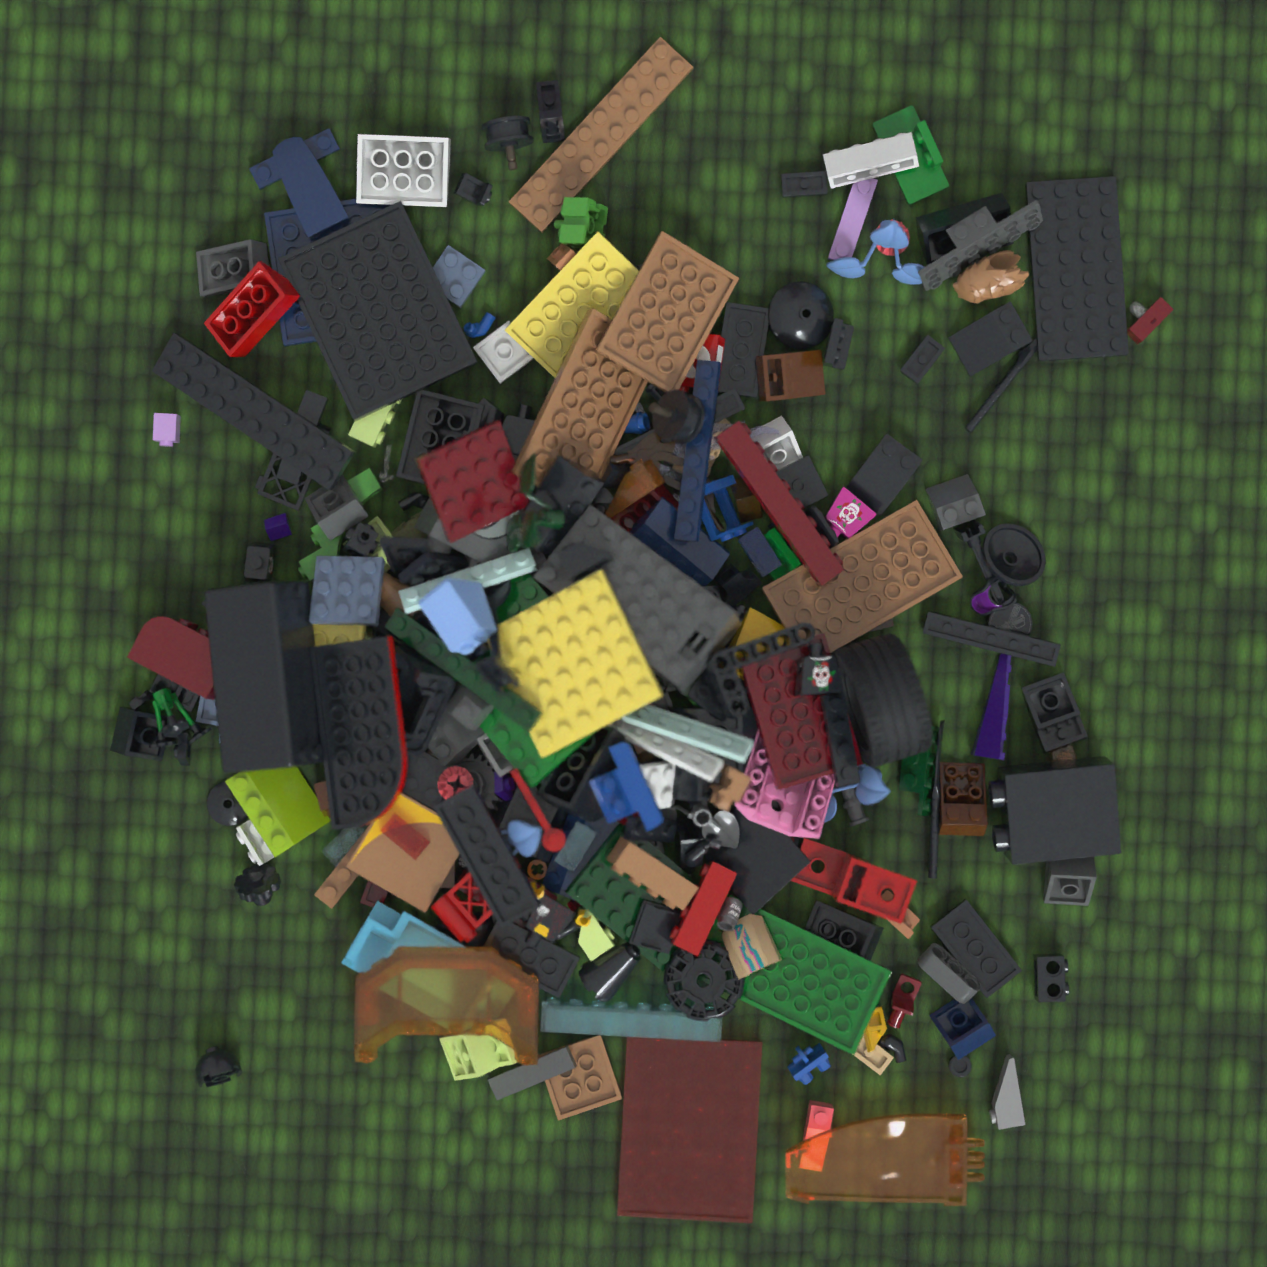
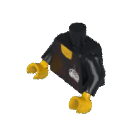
M531 883L542 906L521 918L522 924L531 930L524 942L536 948L542 937L553 942L573 933L581 926L584 927L590 924L592 916L582 917L585 914L584 909L579 911L577 917L575 912L545 895L544 885L540 889H535L536 883Z

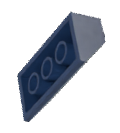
M662 496L633 524L631 535L698 585L704 587L713 580L730 555V552L716 540L711 541L709 535L701 528L699 542L675 540L678 509Z

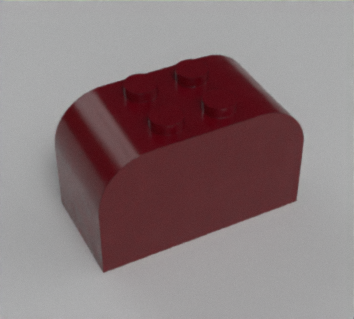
M155 617L146 622L127 658L206 699L215 700L208 630L202 628L198 630V624L183 618L176 620L168 617Z

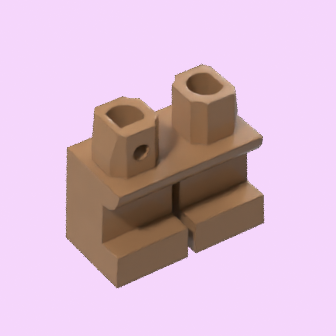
M724 763L723 768L720 770L723 774L719 782L712 783L709 786L714 791L708 801L728 812L733 800L739 803L752 778Z

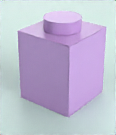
M154 413L153 440L159 442V446L173 447V443H180L181 416L178 414Z

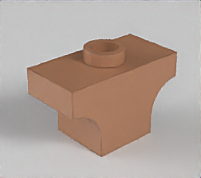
M561 243L547 259L561 271L576 253Z

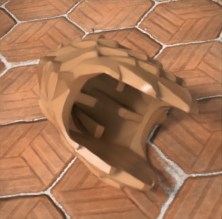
M1006 250L983 257L977 263L964 270L962 274H959L957 282L953 283L952 286L957 292L958 298L978 304L984 300L1013 294L1025 284L1024 280L1029 276L1028 271H1021L1020 268H1017L1016 264L1021 256Z

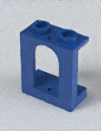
M733 475L706 484L705 496L714 493L727 525L726 532H721L717 529L704 500L702 520L711 541L721 539V542L746 533V528L754 525L753 522L741 525L726 488L736 483Z

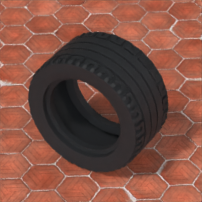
M888 633L836 649L833 655H835L848 715L860 755L868 766L877 767L927 751L932 745V726L929 710L915 666L900 638L895 634Z

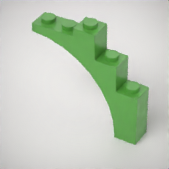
M370 468L348 480L349 485L362 505L383 490ZM318 524L310 528L313 532L310 535L317 547L320 545L322 548L298 561L301 565L298 570L305 580L308 578L309 581H314L317 556H340L341 544L346 531L330 541Z

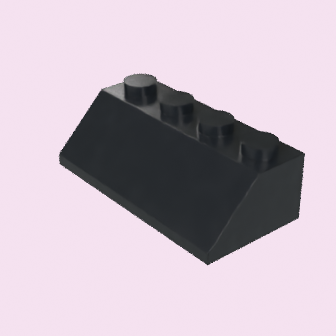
M999 193L915 217L918 238L926 265L928 266L956 249L946 230L986 206L996 223L1011 215L1010 206L1003 194ZM1007 242L1001 247L1014 244V242Z
M558 454L533 496L546 504H551V509L563 511L564 522L561 529L537 525L542 541L532 546L534 549L548 556L554 552L590 506L602 487L603 482L596 472ZM530 499L521 513V522H523L525 513L528 510H535L537 517L538 511L540 509L543 510L544 507Z

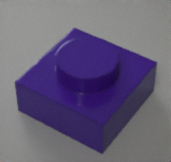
M494 772L495 794L504 801L513 799V790L515 788L513 778L508 774L499 777Z

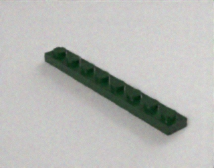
M401 608L395 609L385 628L527 732L533 730L543 715L541 710L508 686H504V692L499 694L476 671L475 662L464 654L451 652L441 637L408 613L406 614Z

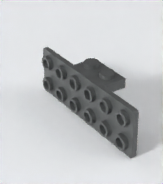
M1035 200L999 223L995 222L985 206L948 228L946 232L956 249L918 271L924 289L928 291L938 288L944 280L949 277H956L964 268L974 265V263H977L989 253H996L1007 242L1016 241L1027 230L1037 228L1043 221L1038 201Z

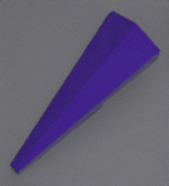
M1000 653L971 755L1001 760L1005 758L1003 745L1006 740L1005 729L1008 718L1010 692L1008 677L1011 672V655Z

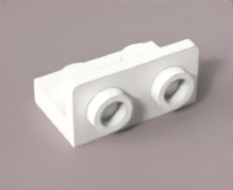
M250 820L236 827L238 831L236 836L242 845L246 844L248 847V856L254 864L257 863L261 866L274 858Z

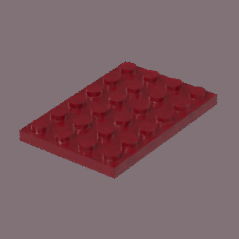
M825 633L816 635L808 643H822L823 656H831ZM808 644L741 668L776 791L834 774L820 696L830 694L795 696L797 662L800 658L809 657ZM743 656L738 658V660L744 662L745 658ZM850 722L857 766L863 765Z

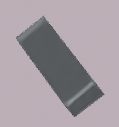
M931 944L917 959L921 969L962 1004L967 1003L981 989L979 980L939 944Z

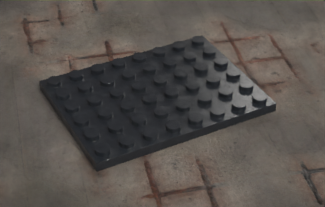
M401 201L278 258L287 279L300 294L297 301L354 421L362 419L478 364Z

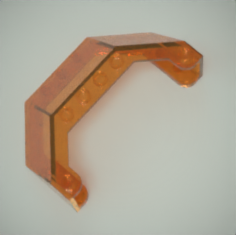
M399 946L393 950L392 955L387 958L383 957L372 964L370 970L356 975L355 1062L370 1063L376 1060L378 1047L398 1034L491 1035L515 1050V1060L522 1065H538L540 1030L539 978L533 974L529 976L522 971L521 966L512 960L501 958L498 956L499 952L493 948Z

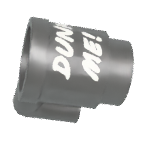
M732 897L725 898L717 915V926L725 931L734 930L743 906L741 901Z

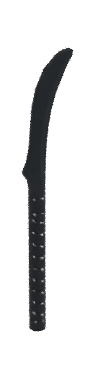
M1036 339L1019 352L1015 364L964 427L968 432H973L1020 370L1036 353Z
M941 720L939 726L935 780L931 799L928 878L932 879L937 878L940 819L939 770L945 720Z

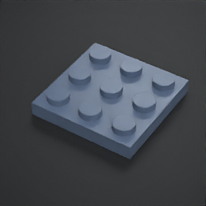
M317 556L309 622L311 624L378 626L385 559L383 557Z

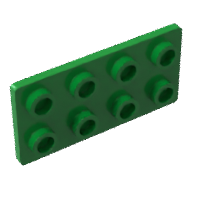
M911 105L872 124L878 139L894 137L899 133L912 132L919 167L894 173L908 205L949 187V183L941 168L943 163L941 154L926 121H920L914 106Z

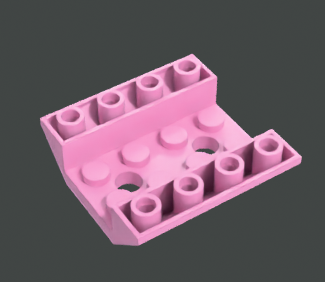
M757 729L744 774L752 779L739 803L735 802V806L748 820L785 835L819 838L835 784L834 774L776 791L759 729ZM771 802H778L781 806V811L773 810Z

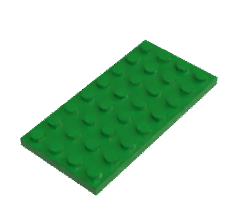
M728 893L727 896H726V897H732V898H735V899H738L739 901H741L738 897H736V896H734V895H732V894H730V893ZM744 904L739 919L751 914ZM760 908L754 915L763 917L782 960L745 977L744 991L740 1000L855 1055L892 971ZM716 918L707 939L722 943L721 946L726 948L722 938L724 930L717 926L718 920ZM716 953L712 959L720 963L723 957ZM732 970L725 971L727 980L733 979ZM706 974L698 976L699 980L707 984L710 983V979Z

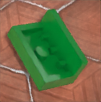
M775 528L768 531L759 541L750 546V550L773 581L793 571L801 564L794 551L785 543L782 534L777 532Z

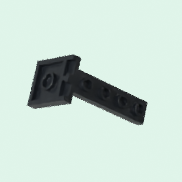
M428 550L398 576L401 583L416 586L464 570L469 564L467 558ZM485 641L474 648L473 652L467 654V657L472 661H476L490 650L488 642Z

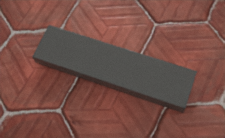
M567 1045L488 1079V1082L496 1100H499L577 1067V1064Z

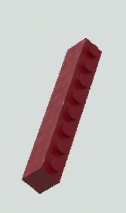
M740 421L735 422L714 437L715 441L816 584L823 586L844 570L841 566L843 564L842 559L837 553L833 554L828 547L830 546L829 541L823 534L819 535L815 529L817 524L811 516L807 517L802 511L804 509L803 504L797 497L793 498L790 494L791 488L786 480H781L776 474L778 469L771 460H766L763 455L765 451L760 443L757 441L754 443L749 436L752 433L745 423L741 424Z

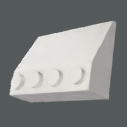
M358 134L356 203L393 205L401 201L402 205L447 207L451 139Z

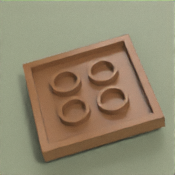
M601 1033L568 1044L577 1067L545 1080L558 1121L622 1099ZM562 1046V1047H559V1048H556V1049H553V1050H550V1051H547V1052L538 1054V1055H537V1058H539V1057H541V1056H543V1055H546V1054H548V1053H551V1052H553V1051H555V1050H558V1049H560V1048H563V1047H565V1046Z

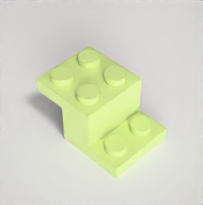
M504 1018L478 1023L459 1033L439 1038L455 1081L480 1077L498 1067L513 1065L520 1061L517 1049L509 1033V1027Z

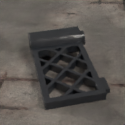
M321 423L319 428L331 435L333 428ZM273 453L265 475H260L255 488L259 489L257 494L300 511L312 478L307 476L306 481L299 483L298 486L294 485L283 490L274 468L275 462L282 458ZM275 479L280 492L275 494L265 492L267 482ZM296 488L299 494L297 503L289 502L285 492ZM282 494L283 499L277 497V495Z

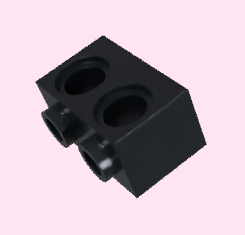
M1060 953L1033 954L1035 1000L1038 1002H1065L1066 995H1069V984L1065 982V973H1068V960L1064 959V956ZM1055 961L1056 969L1052 972H1047V963ZM1055 983L1057 991L1054 994H1048L1047 987Z

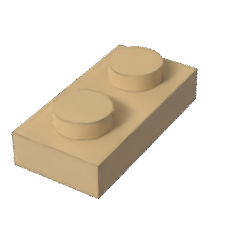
M864 1035L854 1055L879 1075L883 1073L894 1058L878 1044H876L874 1051L867 1052Z

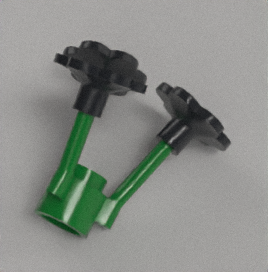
M170 688L153 693L155 701L152 704L155 709L158 733L157 741L149 745V748L177 744L176 741L168 740L166 737L181 734L189 728L188 723L191 726V731L194 733L189 741L190 744L212 730L211 727L201 729L198 723L195 724L178 700L176 693H171ZM173 702L185 719L177 721L176 716L172 714L170 708L174 706ZM160 708L161 711L165 710L168 716V725L165 727L162 726Z

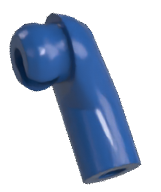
M486 312L481 322L466 323L464 325V332L468 337L472 338L484 336L489 331L496 317Z

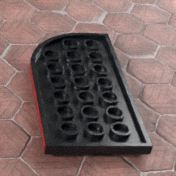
M392 636L310 647L332 830L359 827L378 820L394 805L404 785L407 771V751Z

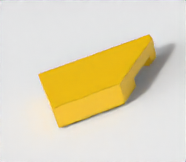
M876 1007L864 1033L867 1052L874 1051L876 1044L887 1029L882 1007Z

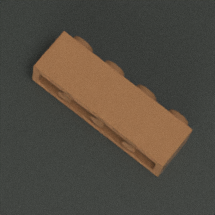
M622 836L606 859L613 864L611 869L620 875H623L624 872L630 875L628 880L638 887L644 884L647 886L646 892L655 898L659 895L665 898L663 903L673 910L676 906L684 910L698 889L697 886Z

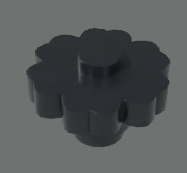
M268 864L261 867L253 865L242 871L243 875L237 876L234 883L236 893L239 894L241 900L263 906L271 901L273 891L280 889L281 879L275 867Z

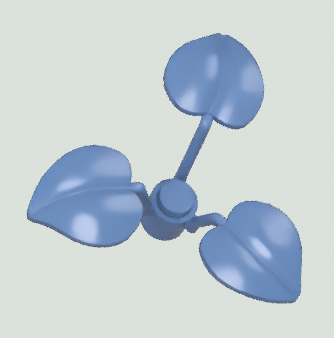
M895 220L882 221L880 228L871 233L870 238L873 244L864 261L860 262L856 258L844 257L826 264L831 271L842 277H861L865 274L864 266L869 261L875 247L879 245L884 248H894L897 269L893 270L892 275L896 280L905 284H922L918 271L924 268L920 264L908 263L902 265L900 263L898 249L907 247L909 240L904 230Z
M866 764L857 766L860 768L858 770L860 783L833 788L824 822L830 821L836 814L837 802L833 796L835 792L857 787L856 797L860 803L865 805L876 803L890 793L882 781L881 771L878 768L866 766Z
M513 820L509 823L508 829L501 832L503 835L509 834L507 837L508 842L513 847H516L512 851L514 856L518 851L524 856H531L537 849L541 828L531 826L527 822Z

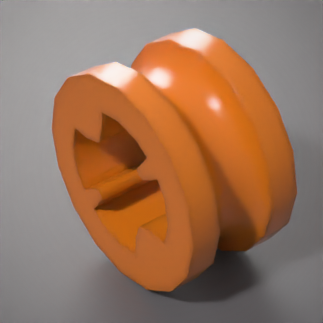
M534 859L529 863L527 872L534 880H540L545 877L548 867L545 861ZM542 864L543 868L541 870H544V872L534 875L532 873L534 869H531L532 865Z

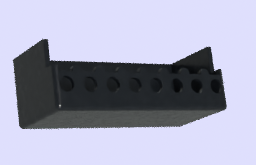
M305 580L270 581L206 590L204 592L223 772L236 773L280 769L324 762L310 647L315 646L313 624L309 622L311 602L308 582Z

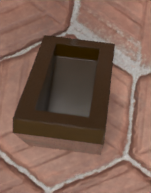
M741 477L735 478L736 483L730 487L740 522L745 523L762 518L761 506Z

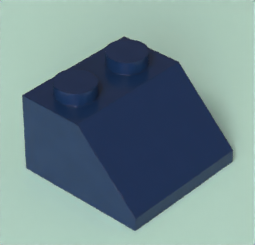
M972 998L965 1004L954 999L929 1015L958 1060L996 1036L989 1022Z

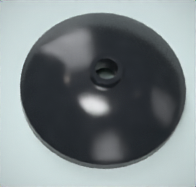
M799 281L783 286L775 293L768 308V322L772 333L782 344L794 349H808L820 344L830 333L832 321L834 320L833 306L829 297L821 288L809 282ZM803 310L808 312L807 318L802 315Z
M1000 524L992 528L985 536L982 545L983 557L989 570L998 579L1010 585L1026 586L1034 583L1042 575L1046 564L1045 552L1039 540L1029 530L1016 524Z

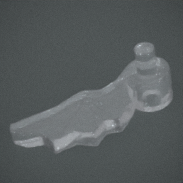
M387 445L384 472L380 471L379 481L387 482L388 479H394L393 475H388L391 445Z

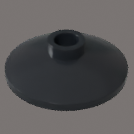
M225 781L217 784L210 791L207 799V808L209 814L216 822L226 826H233L243 822L248 817ZM226 800H230L232 802V806L230 808H227L224 805Z

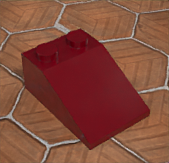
M651 472L642 477L608 510L605 516L631 534L633 524L662 496L677 509L679 502Z

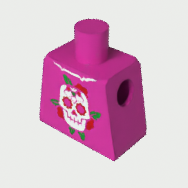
M843 487L824 519L830 524V528L835 531L837 538L842 534L845 538L849 539L877 514Z

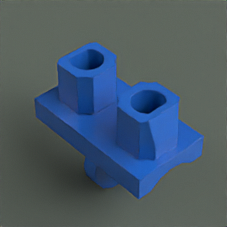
M820 1043L813 1048L809 1045L804 1050L798 1045L795 1048L798 1054L792 1058L793 1062L787 1066L796 1081H801L804 1085H807L814 1078L810 1072L812 1069L818 1067L821 1072H824L831 1067L828 1060L829 1056Z

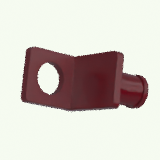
M905 974L900 975L891 996V1007L893 1010L887 1020L890 1026L900 1028L905 1014L913 1015L914 1000L922 984L920 980ZM905 982H910L914 985V989L912 992L906 993L902 991L901 985Z

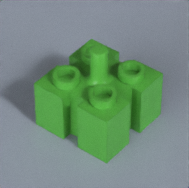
M564 197L563 205L561 206V216L564 220H555L554 227L559 229V243L571 246V248L579 251L597 231L605 237L603 226L607 223L608 207L596 204V201L590 198Z

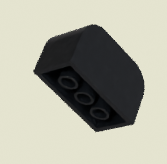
M606 725L600 728L547 775L537 795L553 807L592 823L600 820L604 813L589 781L618 769L609 747L627 742L634 752L633 744L627 741L624 735L614 727Z

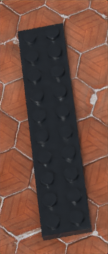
M173 333L152 372L328 490L333 491L355 451L178 333Z

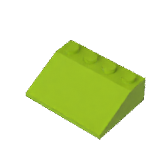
M297 767L239 772L225 781L275 858L331 821L329 816L324 817L316 795Z

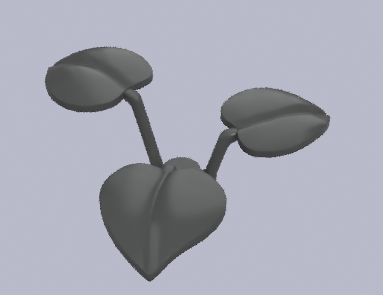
M720 771L714 778L715 783L719 782L723 774ZM674 799L671 801V807L660 809L663 818L676 820L677 813L675 809L685 813L689 818L693 817L695 824L702 826L704 839L708 833H714L720 836L718 840L722 842V847L736 849L738 846L740 835L738 822L729 811L719 810L712 816L706 801L695 804L692 810L688 811L678 804L674 805Z

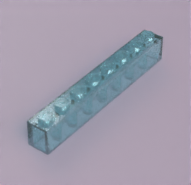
M547 998V1001L542 1002L540 1032L721 1042L722 1018L718 1020L717 1018H712L708 1022L691 1020L683 1012L673 1009L672 1005L661 1004L659 1008H652L647 1003H637V1007L628 1006L626 1002H615L614 1005H605L603 1001H592V1004H583V1000L570 999L569 1003L560 1002L561 999ZM706 1007V1009L710 1010L714 1009V1007Z

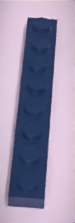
M697 360L693 395L702 401L705 417L699 434L686 444L674 537L677 541L699 542L721 363L719 361Z

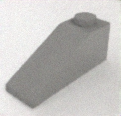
M1011 1054L1005 1057L992 1099L993 1110H989L991 1123H995L998 1129L1025 1125L1014 1057Z

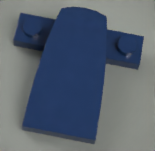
M329 128L305 141L301 137L286 139L279 143L272 151L273 157L249 168L260 190L282 179L308 238L349 218L329 179L317 162L340 150Z

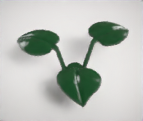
M538 453L532 454L522 466L519 476V488L521 493H525L526 497L543 506L544 509L538 511L537 517L535 510H528L525 513L523 522H521L520 514H514L510 518L507 525L506 538L508 551L512 553L519 546L529 548L542 541L537 525L561 529L564 522L563 511L551 509V504H546L531 494L535 484V465Z

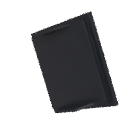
M643 900L629 943L669 954L672 947L670 943L672 938L669 936L675 925L678 926L681 921V917H679L681 910H673L670 907Z

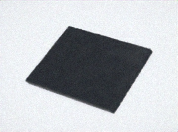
M735 806L729 812L735 816L739 826L740 835L737 848L720 846L719 849L709 847V851L703 856L708 862H716L737 873L731 885V890L750 913L754 915L810 863V860L790 836L748 820Z

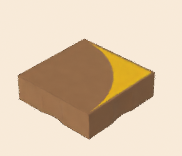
M401 792L391 809L378 820L371 823L346 867L421 911L426 912L456 861L459 852L438 814Z

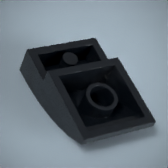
M1064 673L1021 688L1044 755L1087 739L1088 735L1080 718L1081 713Z

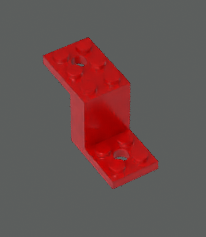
M805 837L803 838L800 849L810 860V863L791 880L792 882L832 895L840 903L902 924L917 880L875 866L864 858ZM815 860H821L824 863V868L821 872L816 873L812 871L811 865ZM890 888L893 890L891 900L885 901L881 898V891L883 889Z

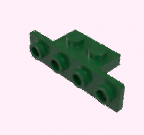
M932 726V745L927 751L902 759L899 790L920 793L919 816L931 815L939 726Z

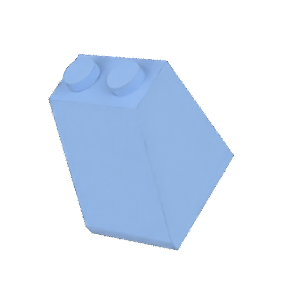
M446 578L418 601L420 607L451 652L469 654L474 651L475 647L487 641L489 636L497 631L481 583Z

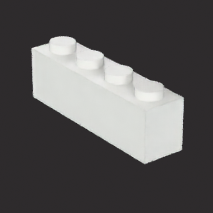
M912 132L899 133L894 137L876 139L870 143L856 144L850 148L832 150L827 154H823L831 188L919 167Z

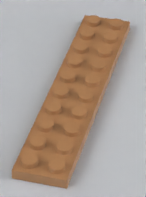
M659 37L512 197L509 204L543 233L560 215L564 197H576L693 70V66Z

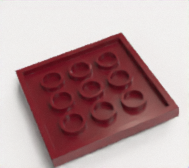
M495 420L415 458L446 538L450 543L525 508L529 502V498L526 497L525 493L520 492L519 476L512 472L516 463L500 421Z

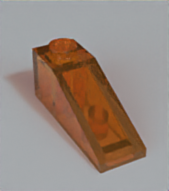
M651 459L644 463L642 460H639L630 466L632 471L624 476L605 513L606 517L609 519L614 517L665 482Z

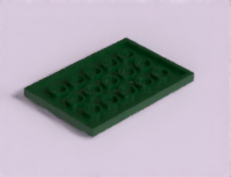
M619 823L567 887L565 892L630 944L629 940L643 900L664 906L667 905L663 903L665 898L659 895L655 898L646 892L647 886L644 884L638 887L629 881L630 875L624 872L623 875H620L611 869L613 864L606 859L621 836L624 838L626 825ZM628 840L692 884L698 885L692 877L649 841ZM672 944L669 954L637 946L641 954L661 971H664L667 962L670 963L673 958L672 954L679 948Z

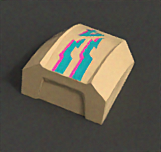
M748 914L738 920L734 930H724L722 933L726 950L729 952L728 955L738 979L747 977L757 970L782 960L762 916Z

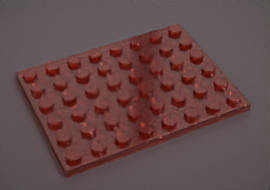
M627 1034L617 1216L752 1223L762 1041Z

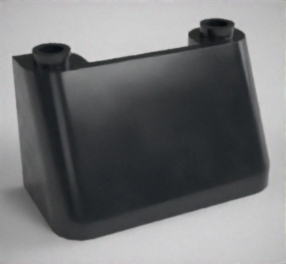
M396 645L394 650L396 667L402 669L398 677L406 751L407 755L415 756L422 754L427 749L454 690L455 681L448 673L412 649Z

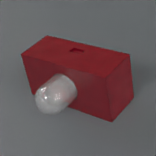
M1162 297L1158 298L1148 309L1138 301L1131 303L1129 310L1137 320L1127 329L1128 336L1136 344L1141 343L1174 309Z

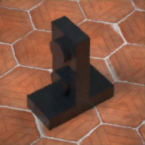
M558 80L536 82L543 143L565 141Z

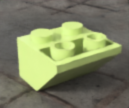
M585 908L583 917L587 918L589 915L592 917L588 926H581L578 943L592 961L614 946L615 934Z

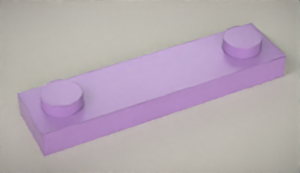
M871 178L853 183L828 256L829 260L833 261L853 256L878 181L877 179Z

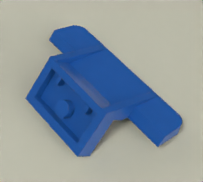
M622 742L609 747L618 769L589 781L608 824L638 811L646 830L653 829L663 822V815L630 744Z

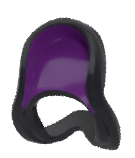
M995 575L983 587L976 590L970 598L972 610L982 616L1009 609L1017 602V596L1014 591L1007 587V583L1001 581ZM1001 582L1000 585L1003 591L1010 595L1002 603L994 602L989 592L991 587Z

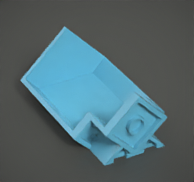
M379 901L374 905L341 962L363 975V980L454 1032H458L461 1029L464 1030L469 1025L471 1026L475 1018L482 1022L495 1020L519 983L497 970L499 967L497 964L408 913L403 912L400 914Z

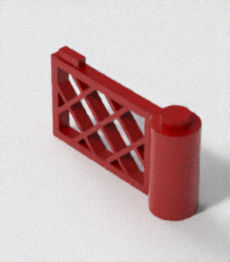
M517 768L510 771L544 831L541 836L542 845L549 851L556 852L561 850L565 845V835L562 831L550 827Z
M470 872L431 907L460 942L465 940L467 943L477 935L475 930L493 914L491 909L488 911V904L485 899L484 902L473 901V889L479 890L477 885H473V877ZM459 888L469 889L468 901L460 900L455 892ZM472 905L484 906L483 916L479 920L472 914Z

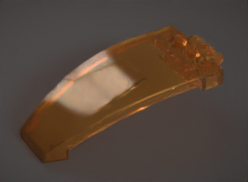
M897 1114L847 1123L819 1133L786 1150V1197L809 1204V1200L943 1203L944 1206H967V1182H981L984 1180V1174L967 1172V1169L984 1168V1161L982 1160L985 1158L983 1152L968 1151V1147H983L985 1141L980 1138H967L966 1114Z

